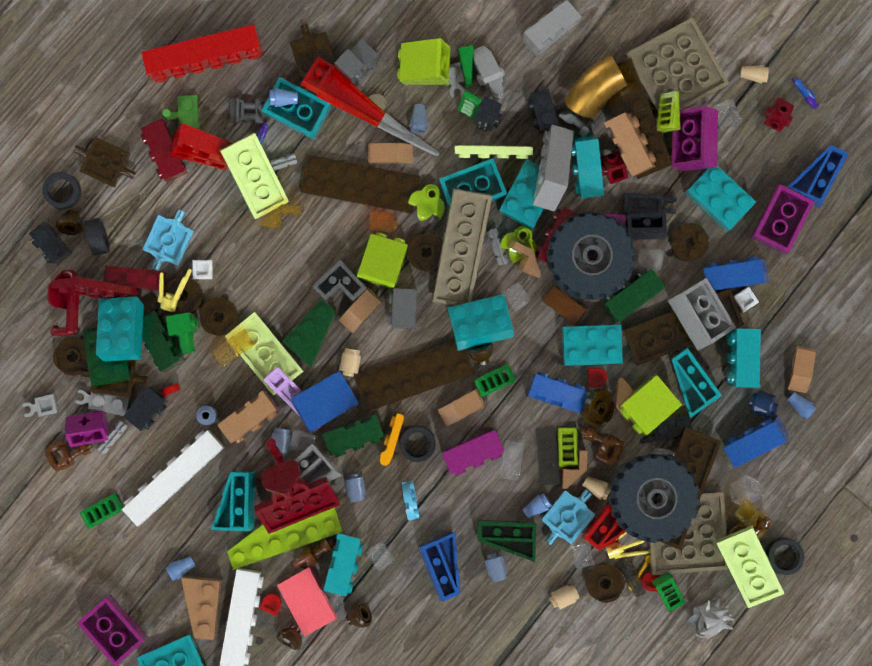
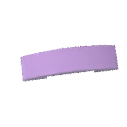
M277 366L263 380L298 414L290 399L303 391Z

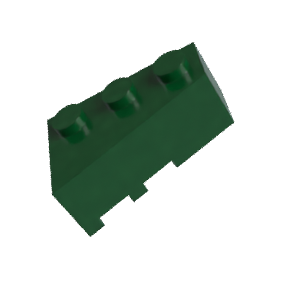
M320 299L282 342L313 368L337 312Z
M154 310L144 316L142 338L145 342L144 346L148 353L152 355L157 369L160 372H168L185 362L186 360L172 336H169L168 328L159 312Z
M378 414L322 435L330 456L335 455L337 458L347 454L346 450L353 448L356 451L364 448V444L371 441L372 444L383 441L382 437L385 436Z
M478 520L477 541L535 562L537 523L531 521Z

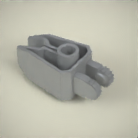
M485 46L479 47L473 52L474 65L478 73L476 75L480 86L483 85L485 90L490 89L494 98L500 99L504 94L501 84L503 83V76H505L504 70L501 65L498 66L492 52Z

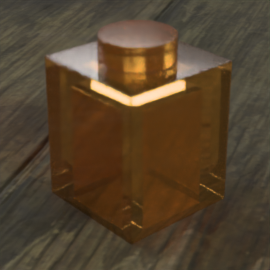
M371 211L369 231L392 234L393 230H397L398 219L394 218V213Z

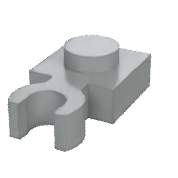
M450 64V97L454 98L453 92L455 90H459L461 96H463L464 89L459 85V83L464 82L461 64Z
M55 394L34 398L35 404H22V407L29 406L31 408L30 413L24 414L25 417H32L36 412L38 417L59 413Z

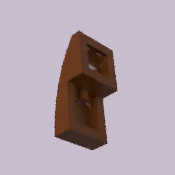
M555 286L543 300L547 306L574 326L587 312Z

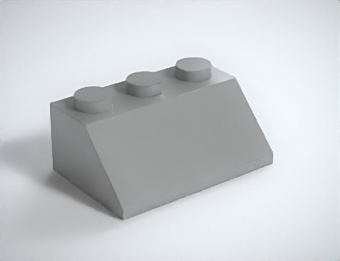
M707 278L668 300L697 350L712 344L736 328Z

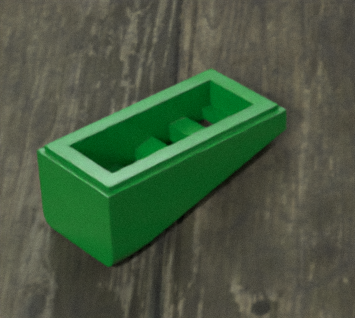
M473 45L458 49L466 89L470 88L472 83Z
M465 91L458 106V111L474 119L482 100Z
M509 364L475 379L474 382L481 397H484L516 382V379ZM503 370L506 371L509 378L507 382L501 372ZM497 373L499 374L500 379L502 381V384L500 385L495 377V374ZM490 376L492 377L493 382L496 386L494 388H492L488 380V377ZM482 380H485L489 390L485 391L481 383Z
M114 493L79 513L87 528L91 529L122 512L124 507L117 494ZM110 500L113 501L117 510H113L109 503ZM103 504L106 505L110 514H106L102 506ZM95 508H98L102 518H99ZM88 512H91L95 522H92Z
M669 572L652 581L668 612L685 604ZM672 588L674 589L671 592L664 595L665 592L671 590ZM676 593V595H675L674 597H672V598H670L669 600H667L668 597H670V596H672V595H674V594ZM679 598V600H678L677 602H675V603L669 605V603H671V602H673V601H675L676 599Z

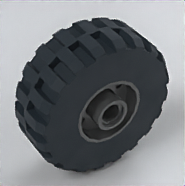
M584 212L565 220L554 232L547 250V266L554 282L560 286L561 290L567 292L572 297L583 300L602 299L620 290L626 281L629 280L632 269L635 266L636 250L633 247L632 242L634 241L632 236H629L626 231L627 228L617 222L616 218L606 216L605 213ZM587 252L594 253V261L587 258Z
M645 454L625 462L621 466L620 471L615 473V479L609 488L611 491L610 497H608L609 504H611L612 516L615 517L617 524L627 534L650 543L667 542L672 538L681 536V532L690 528V522L693 518H696L698 513L696 512L697 505L700 506V499L697 494L699 487L694 482V475L687 470L683 463L678 462L673 457L662 454ZM656 494V500L652 502V495Z

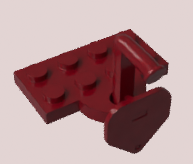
M62 270L48 284L47 299L52 307L66 309V327L54 325L50 329V334L52 336L74 335L77 332L79 296H89V298L100 299L101 297H104V299L137 296V288L78 277L74 270Z
M270 438L265 442V447L273 455L276 466L265 470L261 479L264 489L271 491L272 499L255 505L254 509L268 534L340 505L339 499L327 477L308 484L300 478L301 471L296 461L288 460L284 462L283 455L274 439Z

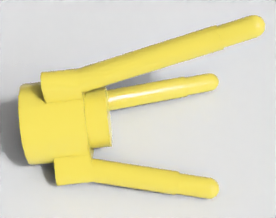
M188 269L185 277L182 278L175 295L166 293L163 296L164 274L163 272L160 273L157 302L161 303V309L175 312L178 300L192 272L191 269Z
M626 532L606 546L609 558L615 557V560L621 557L650 553V550L622 553L624 552L623 549L645 542L637 540L621 546L620 541H616L626 535Z

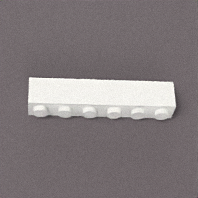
M202 430L195 437L196 441L192 445L188 443L181 450L182 454L178 458L174 456L167 462L168 467L164 471L160 469L152 476L154 480L149 485L146 482L138 489L140 493L135 498L131 496L124 502L126 506L122 509L123 512L137 527L143 524L225 448L210 430L206 432Z
M244 568L236 570L220 666H245L249 664L250 653H247L248 645L252 646L254 634H251L252 626L255 627L257 615H254L255 607L258 608L260 603V596H257L258 589H262L264 577H261L262 571Z

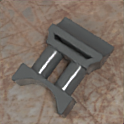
M240 98L230 99L229 123L255 121V124H262L263 121L258 116L257 111L260 104L263 103V99H256V102H246ZM244 109H256L255 113H244Z
M568 108L559 115L569 124L573 123L580 129L579 133L583 137L596 126L592 120L588 122L583 116Z

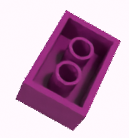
M708 106L680 110V130L673 131L672 168L686 172L717 167L718 110Z
M779 184L775 187L750 238L783 255L788 254L815 201Z
M493 429L442 451V455L450 474L455 473L456 476L467 472L466 468L470 466L477 468L484 465L483 461L490 458L493 461L502 457L501 453L505 451L496 430Z
M111 594L77 622L79 627L114 666L121 663L148 638Z

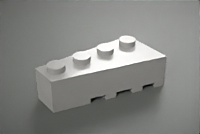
M551 125L549 131H545L542 140L544 142L541 150L542 159L539 165V174L533 200L534 206L551 211L556 210L568 187L574 131Z

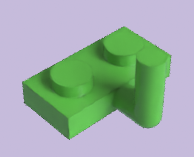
M178 96V112H170L168 109L163 110V115L168 120L179 119V126L181 123L199 129L198 96Z

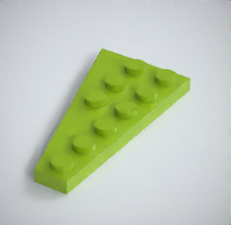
M334 507L268 534L262 524L227 551L234 570L341 533L343 530Z

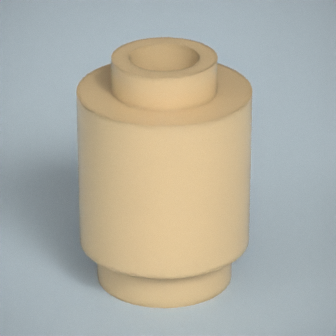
M345 348L339 371H343L342 375L354 377V373L358 374L361 360L359 350Z
M572 584L551 592L552 597L549 598L553 607H558L561 610L575 603L579 599V595Z

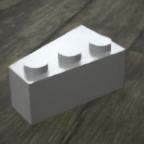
M568 0L563 3L561 1L552 8L553 11L549 14H544L536 24L524 31L522 41L536 57L540 56L580 22L582 16Z
M311 444L294 460L299 465L301 471L300 478L308 484L323 477H327L328 481L342 476L333 463L314 444Z

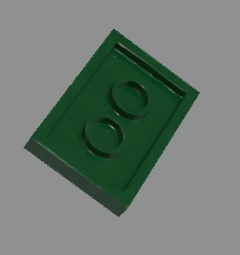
M97 328L82 330L91 386L130 380L127 360L103 361L96 355Z

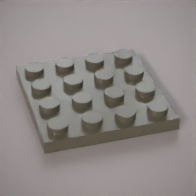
M693 17L625 54L627 59H633L644 90L657 114L660 94L678 91L679 108L682 110L729 85L726 76ZM672 98L666 99V102L672 101Z
M724 492L702 493L700 506L697 505L696 508L697 516L691 521V526L688 529L681 550L662 542H649L652 575L665 574L666 572L673 574L729 569L716 540L727 536ZM652 497V502H654L656 497Z

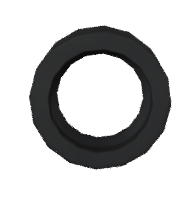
M57 172L46 178L42 193L48 204L58 209H68L78 203L81 197V187L75 177L66 172ZM58 180H67L73 187V194L67 201L58 202L51 195V187Z
M101 218L85 221V233L92 254L98 256L109 253V241Z
M413 426L402 434L399 447L406 459L412 462H423L433 455L436 441L429 429L423 426ZM413 433H422L428 438V450L422 455H413L407 449V439Z
M777 538L766 549V555L772 568L778 574H794L800 570L804 563V551L800 544L792 539ZM781 545L791 546L796 553V560L790 567H780L774 561V552Z

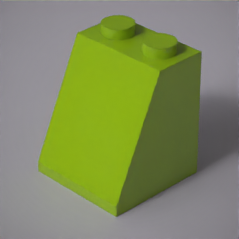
M438 38L401 43V49L398 51V58L401 62L397 72L401 83L404 85H449L450 46L445 41Z
M376 232L375 235H370L357 277L363 281L394 289L399 279L408 245L405 244L403 239L394 237V240L387 239L386 234Z
M657 375L649 377L619 405L621 408L620 413L626 420L630 419L634 425L632 427L639 435L641 433L648 435L682 406Z

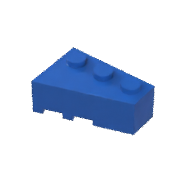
M830 145L787 188L815 201L813 205L821 208L849 153Z
M758 256L746 258L747 262L739 263L738 259L727 261L728 265L720 266V263L708 264L709 268H704V276L708 279L714 291L769 283L766 260H758Z
M542 372L533 374L527 393L528 397L581 414L588 391H585V386L575 384L573 387L567 385L568 381L557 378L555 381L549 379L550 375Z
M777 415L772 419L769 418L761 422L756 428L751 427L745 430L743 435L739 437L733 436L726 440L727 444L723 448L732 465L736 468L786 443L789 434Z
M450 532L417 546L438 600L443 602L459 595L460 583L456 532Z

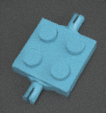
M178 209L174 219H167L158 215L142 249L151 253L156 258L151 267L152 269L159 271L163 261L179 266L194 233L193 230L181 223L185 214L184 211Z
M586 489L579 498L572 496L564 490L541 520L552 531L545 539L548 544L551 545L557 537L564 538L572 544L595 516L585 504L592 495Z

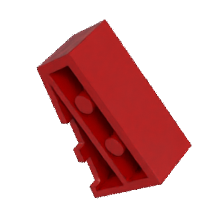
M181 123L174 134L170 156L226 171L228 166L220 150L233 143Z
M609 501L581 536L599 551L626 532L620 528L615 517L612 516V508Z

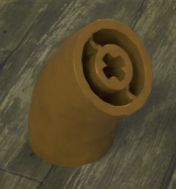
M611 53L591 65L570 89L565 98V103L573 112L584 117H595L603 105L615 93L627 86Z

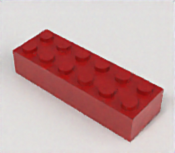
M254 24L141 52L146 74L156 83L165 82L170 77L182 78L186 76V73L190 72L199 74L207 68L219 69L223 67V64L230 63V65L239 64L244 59L256 60L260 58V55H264L259 33Z

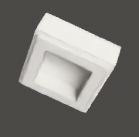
M193 260V279H213V260Z
M749 286L733 296L742 313L759 303Z

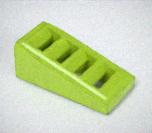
M678 91L660 94L657 131L669 132L680 130ZM672 98V101L666 102V99Z
M577 427L558 428L559 468H578ZM573 434V438H562V435ZM573 442L574 445H562V443ZM563 450H574V453H563ZM563 458H574V461H563Z

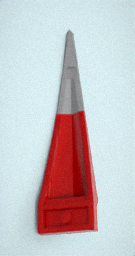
M320 57L316 58L301 83L302 86L318 94V98L438 157L439 152L384 112L334 65Z

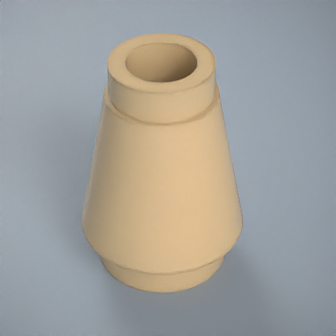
M765 65L742 66L740 78L762 84V82H767L769 67H764Z
M590 476L586 478L583 484L586 489L600 500L602 498L606 501L611 492L609 490L610 483L591 478Z

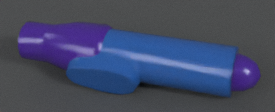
M795 77L793 79L794 85L806 102L813 109L819 107L812 90L807 89L803 82Z
M262 123L259 131L255 133L261 146L267 134L268 124Z

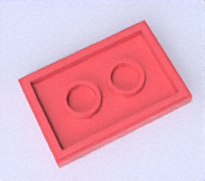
M312 567L277 585L304 637L338 618Z

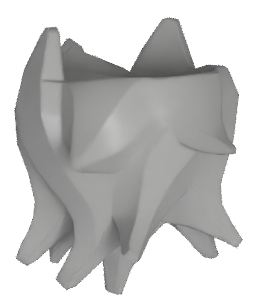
M719 597L712 603L708 600L706 603L694 607L693 615L687 621L696 625V636L707 639L715 636L723 629H733V627L724 622L726 620L734 621V618L731 617V614L726 613L728 608H719Z

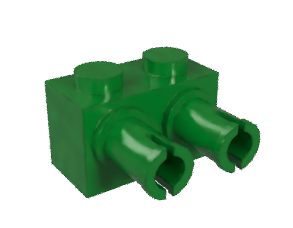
M192 313L166 316L169 336L179 338L181 354L195 353L193 335L200 328L198 317H195Z

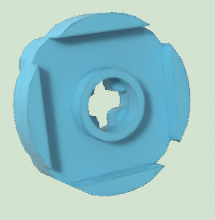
M402 482L408 520L418 519L420 517L414 482Z

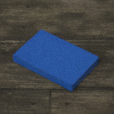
M340 371L290 399L309 433L359 404Z

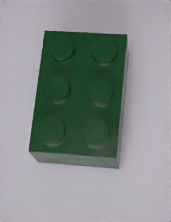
M646 269L642 270L634 276L636 280L633 282L627 281L619 293H613L603 299L605 303L601 306L615 324L622 321L666 288L653 269L649 271Z

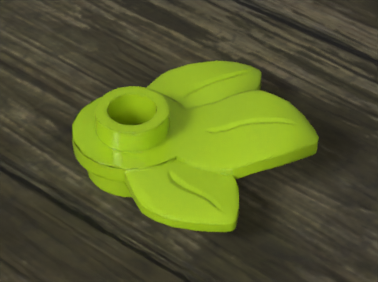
M428 184L422 190L411 194L408 203L417 206V216L420 221L428 219L432 214L438 218L443 216L445 205L440 198V190L436 185ZM431 190L434 192L433 197H429V191Z
M519 226L514 232L507 233L501 240L500 248L508 249L509 258L513 263L521 260L523 255L507 247L510 240L533 249L534 255L537 250V245L532 239V231L527 226ZM521 232L525 233V237L523 239L520 238Z

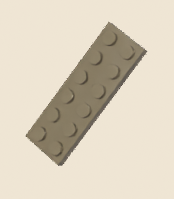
M453 188L432 302L455 306L471 302L492 195Z

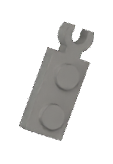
M78 390V393L84 395V400H76V403H89L88 409L123 416L128 411L131 398L92 394V392L89 395L85 390Z

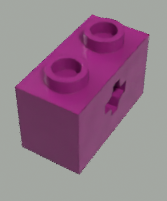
M104 411L66 417L65 436L70 447L108 441L109 423Z

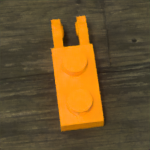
M397 413L396 416H392L389 427L393 429L391 435L387 434L384 445L387 446V449L381 453L379 460L383 466L391 462L405 417L404 414Z

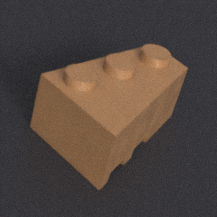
M623 113L604 123L606 128H610L614 136L612 139L618 145L621 157L631 176H637L656 167L654 163L656 158L653 152L649 151L646 146L648 141L644 133L641 134L638 129L640 123L636 116Z
M261 391L258 396L245 403L243 407L220 422L218 426L230 443L236 442L239 444L247 438L245 434L250 430L254 433L262 427L261 422L266 419L270 421L278 415L276 412L279 408L267 391Z
M188 575L181 577L194 638L214 640L217 637L223 579Z

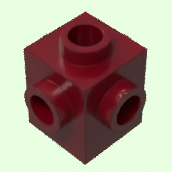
M777 97L772 106L768 105L765 110L764 116L766 118L763 124L781 132L785 126L788 127L793 119L791 113L795 105Z
M619 151L600 157L602 176H606L610 185L628 179L627 166Z

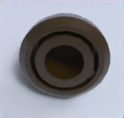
M67 210L66 213L58 218L56 228L63 234L77 235L83 231V223L76 211Z
M493 343L467 348V352L473 360L478 362V365H485L489 363V358L492 356Z
M357 601L351 606L349 614L346 615V620L349 625L365 628L370 626L372 614L364 602Z
M295 625L281 630L276 636L280 643L293 650H300L302 646L301 630Z

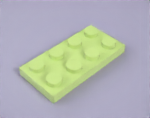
M255 133L220 150L254 219L289 202Z
M455 145V154H458L460 158H470V154H478V158H490V154H497V158H509V155H516V158L528 159V155H533V147Z
M256 312L225 336L273 396L277 393L263 379L275 367L278 366L292 381L304 372Z
M753 526L716 540L748 608L784 594V590Z

